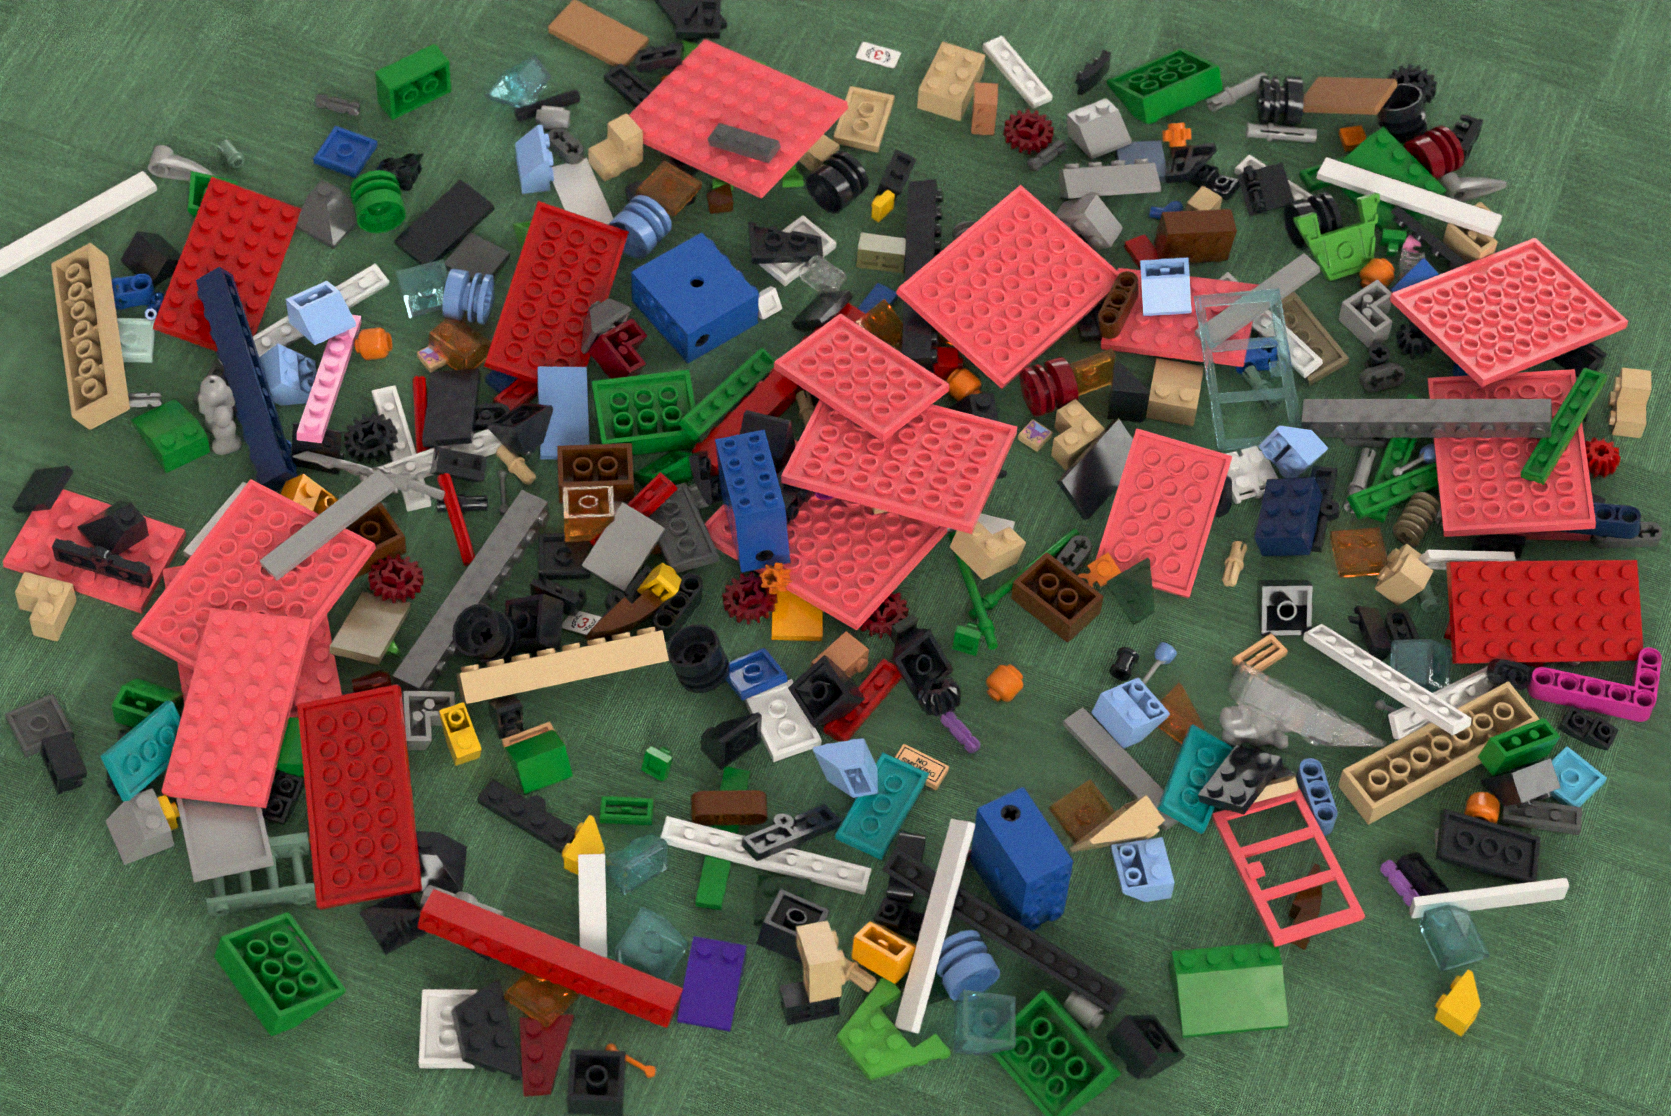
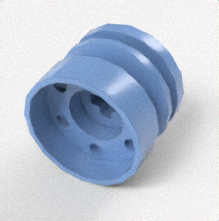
M644 195L635 196L625 206L623 211H620L609 223L611 226L629 232L623 252L637 259L645 258L672 229V222L664 208L655 200Z
M452 268L448 274L444 290L443 317L460 321L465 311H467V318L470 323L475 322L477 317L478 324L485 325L489 319L495 299L494 276L486 274L483 279L481 273H476L472 282H470L469 271Z
M962 931L948 937L943 942L936 972L940 977H943L942 983L952 1000L960 1001L977 996L991 987L1000 976L997 964L993 957L987 954L988 948L977 931Z

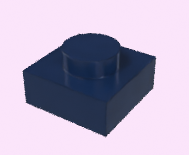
M492 370L485 376V383L500 394L518 378Z

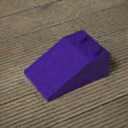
M693 936L677 1022L731 1031L746 963L747 945Z

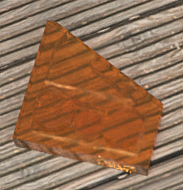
M1178 683L1160 702L1170 715L1158 727L1182 744L1187 730L1192 724L1202 730L1205 727L1183 686Z

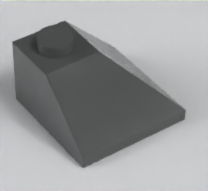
M321 180L308 194L298 217L296 228L334 249L357 225L354 206L341 189Z
M609 298L601 303L599 301L593 303L588 308L589 313L584 320L582 353H587L600 335L626 322L632 309Z

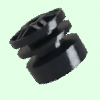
M1261 76L1256 91V110L1259 123L1267 124L1270 118V122L1276 124L1278 116L1281 114L1283 124H1300L1304 106L1302 77L1285 76L1282 86H1280L1277 76H1272L1270 82L1268 76Z
M1397 84L1398 86L1377 114L1379 129L1384 127L1400 144L1423 135L1428 129L1422 90L1412 84Z
M841 150L835 151L822 165H819L806 177V186L813 200L825 211L833 214L840 213L852 202V199H856L869 185V179L863 166L855 157Z
M1321 192L1308 197L1307 200L1302 198L1285 205V227L1289 238L1297 249L1305 250L1309 247L1294 223L1293 218L1311 212L1316 213L1320 235L1343 227L1338 205L1329 193Z
M474 604L465 608L458 615L453 625L452 637L457 649L461 653L485 664L486 662L504 659V663L509 662L512 659L511 657L515 656L520 646L521 633L519 625L515 620L484 604Z
M702 624L689 625L680 629L669 640L667 645L669 661L675 670L680 684L687 691L706 693L724 683L729 675L730 664L716 632L711 627Z

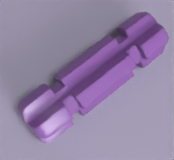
M949 711L946 715L942 714L941 723L946 728H950L949 731L960 744H965L964 748L969 753L973 754L979 750L980 742L975 736H971L972 733L959 719L956 720L957 716L953 712Z
M1387 860L1381 865L1380 871L1385 877H1389L1388 881L1400 896H1404L1402 899L1406 905L1411 906L1413 898L1419 897V894L1415 889H1411L1412 885L1400 870H1396L1398 868L1392 860Z

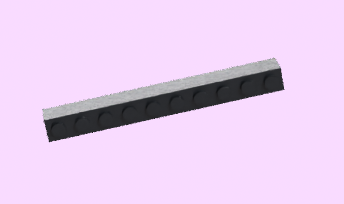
M936 179L908 182L905 282L942 251L941 241H938V237H942V225L939 223V220H943V211L939 203L943 202L942 188L938 189ZM904 301L902 354L931 373H934V363L939 362L938 349L935 348V345H939V333Z
M896 847L882 870L929 899L937 871L901 848ZM959 885L952 909L953 915L1107 1011L1114 1013L1128 989Z

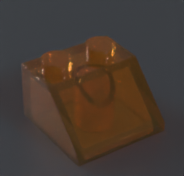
M445 319L429 333V349L445 359L446 364L455 370L475 369L486 360L492 343L466 323L458 320Z
M613 485L563 487L565 542L591 541L615 520Z

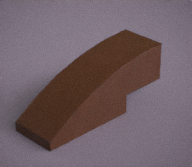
M649 588L633 604L624 597L589 631L585 639L587 641L603 637L607 639L612 637V635L627 632L656 613L663 602Z
M1315 863L1308 876L1320 873V865ZM1322 884L1298 892L1292 902L1288 915L1295 919L1292 926L1318 918L1322 899ZM1312 936L1290 943L1306 950Z

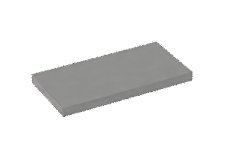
M176 798L194 882L274 866L261 807Z

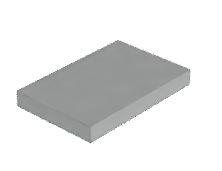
M622 502L585 559L582 567L624 592L654 549L665 528Z

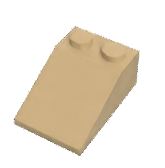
M1156 358L1146 418L1194 426L1204 366Z
M1145 795L1123 805L1069 849L1072 852L1109 847L1112 844L1140 841L1145 838L1149 839L1160 831L1158 826L1165 820L1148 796Z

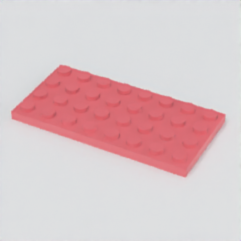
M216 608L210 609L161 792L163 795L243 806L267 807L312 628L311 619Z

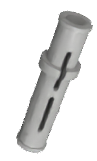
M1260 72L1231 88H1224L1221 93L1207 99V103L1212 102L1207 105L1208 108L1215 112L1226 105L1235 104L1238 99L1256 91L1260 77L1267 76V74Z
M1247 123L1246 138H1262L1270 142L1272 139L1316 142L1317 129L1274 126L1273 123H1268L1267 125ZM1260 131H1270V132L1272 131V132H1278V134H1275V133H1263V132H1260ZM1284 133L1302 134V136H1299V135H1287V134H1284Z
M1363 448L1361 450L1353 480L1347 488L1348 496L1367 488L1366 484L1376 457V452L1373 449L1370 456H1368L1370 448ZM1346 500V503L1344 504V509L1348 512L1350 504Z

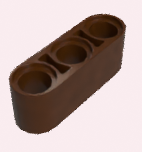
M1125 271L1117 276L1099 312V332L1106 339L1116 338L1120 334L1138 298V278L1133 272Z
M698 791L691 795V820L696 824L704 826L759 825L765 823L768 819L767 795L763 791Z

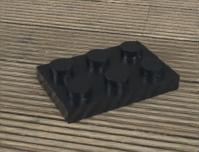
M1236 745L1198 793L1199 802L1245 814L1283 765L1282 757Z

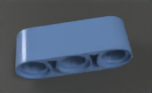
M1307 758L1299 766L1296 779L1298 788H1300L1323 835H1328L1333 831L1338 815L1321 763L1316 759Z

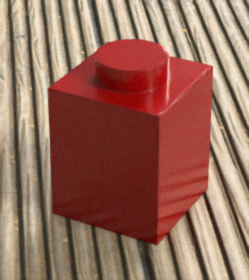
M935 347L938 349L939 362L934 363L933 374L946 381L956 369L962 370L963 358H958L957 348Z

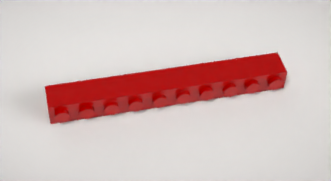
M847 303L833 317L835 318L841 313L867 330L868 315L850 303ZM815 327L814 331L810 335H812L821 327ZM773 368L769 376L764 381H760L749 396L742 398L738 407L733 412L730 411L726 414L723 422L718 427L715 426L710 430L708 437L703 442H698L694 446L692 453L707 451L708 458L711 460L710 475H719L715 439L740 435L745 410L779 418L796 401V394L806 390Z
M433 889L421 910L418 928L427 933L434 934L452 943L499 960L504 964H509L529 974L536 975L654 1024L668 1028L678 1008L683 988L439 890Z

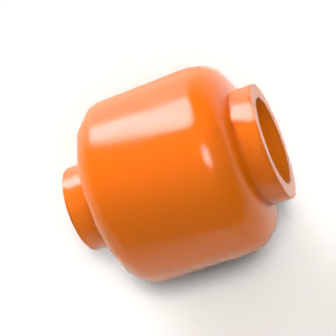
M1373 258L1360 271L1359 276L1362 280L1360 284L1364 289L1374 281L1379 280L1387 288L1394 281L1395 269L1388 260Z
M380 327L363 329L359 333L358 339H355V350L365 360L386 358L389 351H392L391 335Z
M956 369L946 380L949 384V392L947 393L957 402L970 394H982L980 391L982 381L968 369Z
M1011 664L1007 666L999 665L986 679V685L989 688L987 694L996 702L1000 699L1004 702H1010L1022 690V679L1024 677Z
M1477 792L1468 798L1464 815L1496 824L1500 812V803L1494 795L1488 792Z

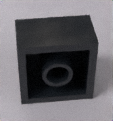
M571 1049L567 1092L568 1114L623 1116L626 1051Z

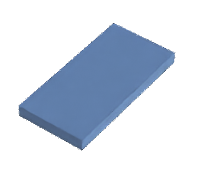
M538 367V404L552 405L553 407L544 442L539 445L540 460H558L557 446L589 445L587 367Z

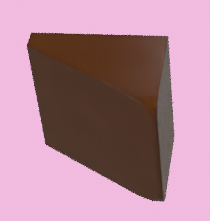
M725 184L706 194L710 214L733 212V197L730 184Z

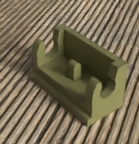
M861 233L856 267L903 273L906 256V238Z

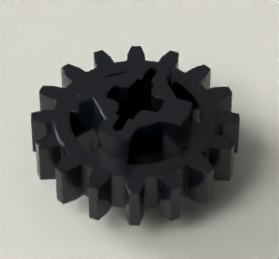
M1408 64L1407 68L1400 65L1398 71L1393 69L1392 74L1388 77V79H1395L1397 84H1412L1422 90L1424 106L1425 102L1430 104L1432 98L1435 97L1437 81H1433L1434 75H1427L1428 69L1421 71L1420 65H1417L1416 68H1412L1411 64Z
M372 412L368 418L365 414H362V420L353 419L354 426L347 425L349 433L343 435L345 438L344 445L352 458L356 457L358 462H361L364 458L367 464H370L371 459L374 458L377 462H380V456L383 455L387 458L389 457L387 451L395 450L393 443L398 442L396 436L398 432L390 418L386 420L384 414H381L378 418L375 412Z

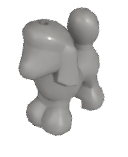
M209 375L200 384V394L198 397L199 412L204 414L205 427L215 437L212 442V450L219 455L229 454L239 450L242 446L240 436L235 434L236 424L232 408L235 400L231 388L226 385L222 378L216 375Z
M1250 704L1225 707L1220 712V724L1224 729L1222 740L1228 745L1236 746L1243 742H1248L1252 746L1274 745L1279 749L1288 747V735L1285 736V733L1292 731L1289 704H1280L1274 711L1255 709Z

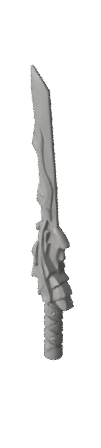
M309 451L292 456L300 460L318 463L328 469L335 467L346 470L355 476L361 474L369 477L379 469L395 485L396 490L393 492L396 494L398 490L407 492L412 489L442 500L445 495V491L417 482V474H403L402 472L397 475L395 473L392 474L391 470L385 469V465L370 468Z

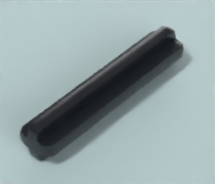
M574 89L514 109V115L517 121H522L536 116L537 109L541 110L542 105L566 107L580 102V95Z

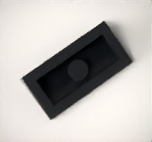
M1419 852L1402 855L1397 861L1396 866L1398 868L1396 870H1400L1412 885L1411 889H1415L1419 896L1450 892Z

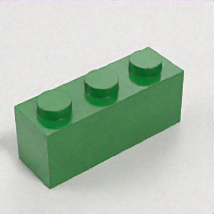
M1545 718L1491 737L1478 755V758L1492 776L1548 756L1560 736Z

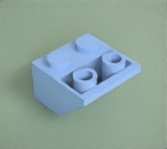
M537 125L515 143L516 163L522 194L550 191V181H554L553 169L549 167L553 166L552 152H549V149H547L550 148L549 135L544 134L542 125Z
M1188 258L1141 260L1143 316L1192 313Z
M328 281L286 299L289 323L314 345L356 327V322L340 291Z
M280 344L275 345L259 357L274 403L281 406L307 403L316 377L315 360Z
M1278 426L1258 446L1262 450L1263 455L1273 462L1280 474L1285 478H1298L1328 450V447L1312 430Z
M1139 678L1102 692L1091 712L1123 749L1141 742L1170 715L1167 709Z
M864 738L827 743L813 747V752L828 782L852 798L878 794V770Z
M1162 837L1111 845L1123 894L1144 902L1171 898L1175 882Z

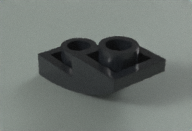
M1103 50L1100 57L1094 59L1093 65L1087 63L1084 70L1078 72L1075 82L1078 84L1077 94H1085L1103 79L1110 67L1112 52Z
M1207 164L1189 180L1190 183L1199 189L1204 186L1226 201H1229L1240 188L1239 179L1220 175L1218 167Z
M698 451L690 455L689 462L692 475L706 503L714 504L721 500L719 475H710L711 460L708 458V452Z
M1510 534L1476 537L1471 551L1514 552L1515 558L1520 559L1526 537Z
M1573 706L1567 710L1558 726L1559 730L1569 736L1606 751L1610 748L1619 731L1599 716L1593 720Z
M279 771L272 792H270L267 807L261 809L263 818L285 825L299 799L305 779Z
M884 898L873 919L877 924L887 927L898 935L918 942L925 914L911 911L908 904Z

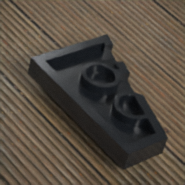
M748 221L752 264L823 261L821 236L792 231L791 233L779 231L778 227L769 226V228L757 226L755 222Z

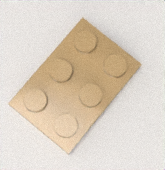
M850 86L845 100L847 101L848 109L839 118L833 141L840 145L878 153L895 96Z

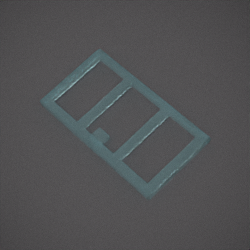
M1280 289L1195 296L1194 302L1217 450L1224 451L1246 449L1253 446L1258 447L1268 437L1260 436L1226 440L1220 404L1285 398L1289 427L1302 429ZM1270 302L1275 336L1210 342L1205 307ZM1277 347L1279 361L1269 362V371L1271 377H1282L1283 388L1218 393L1212 352Z

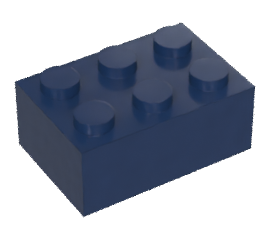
M1315 477L1267 479L1254 538L1262 556L1311 554L1322 500V493Z

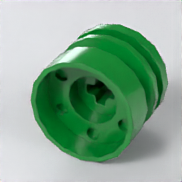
M382 170L369 171L358 176L350 185V196L354 206L356 221L360 229L377 234L394 230L402 224L406 217V210L401 197L399 181L395 175Z

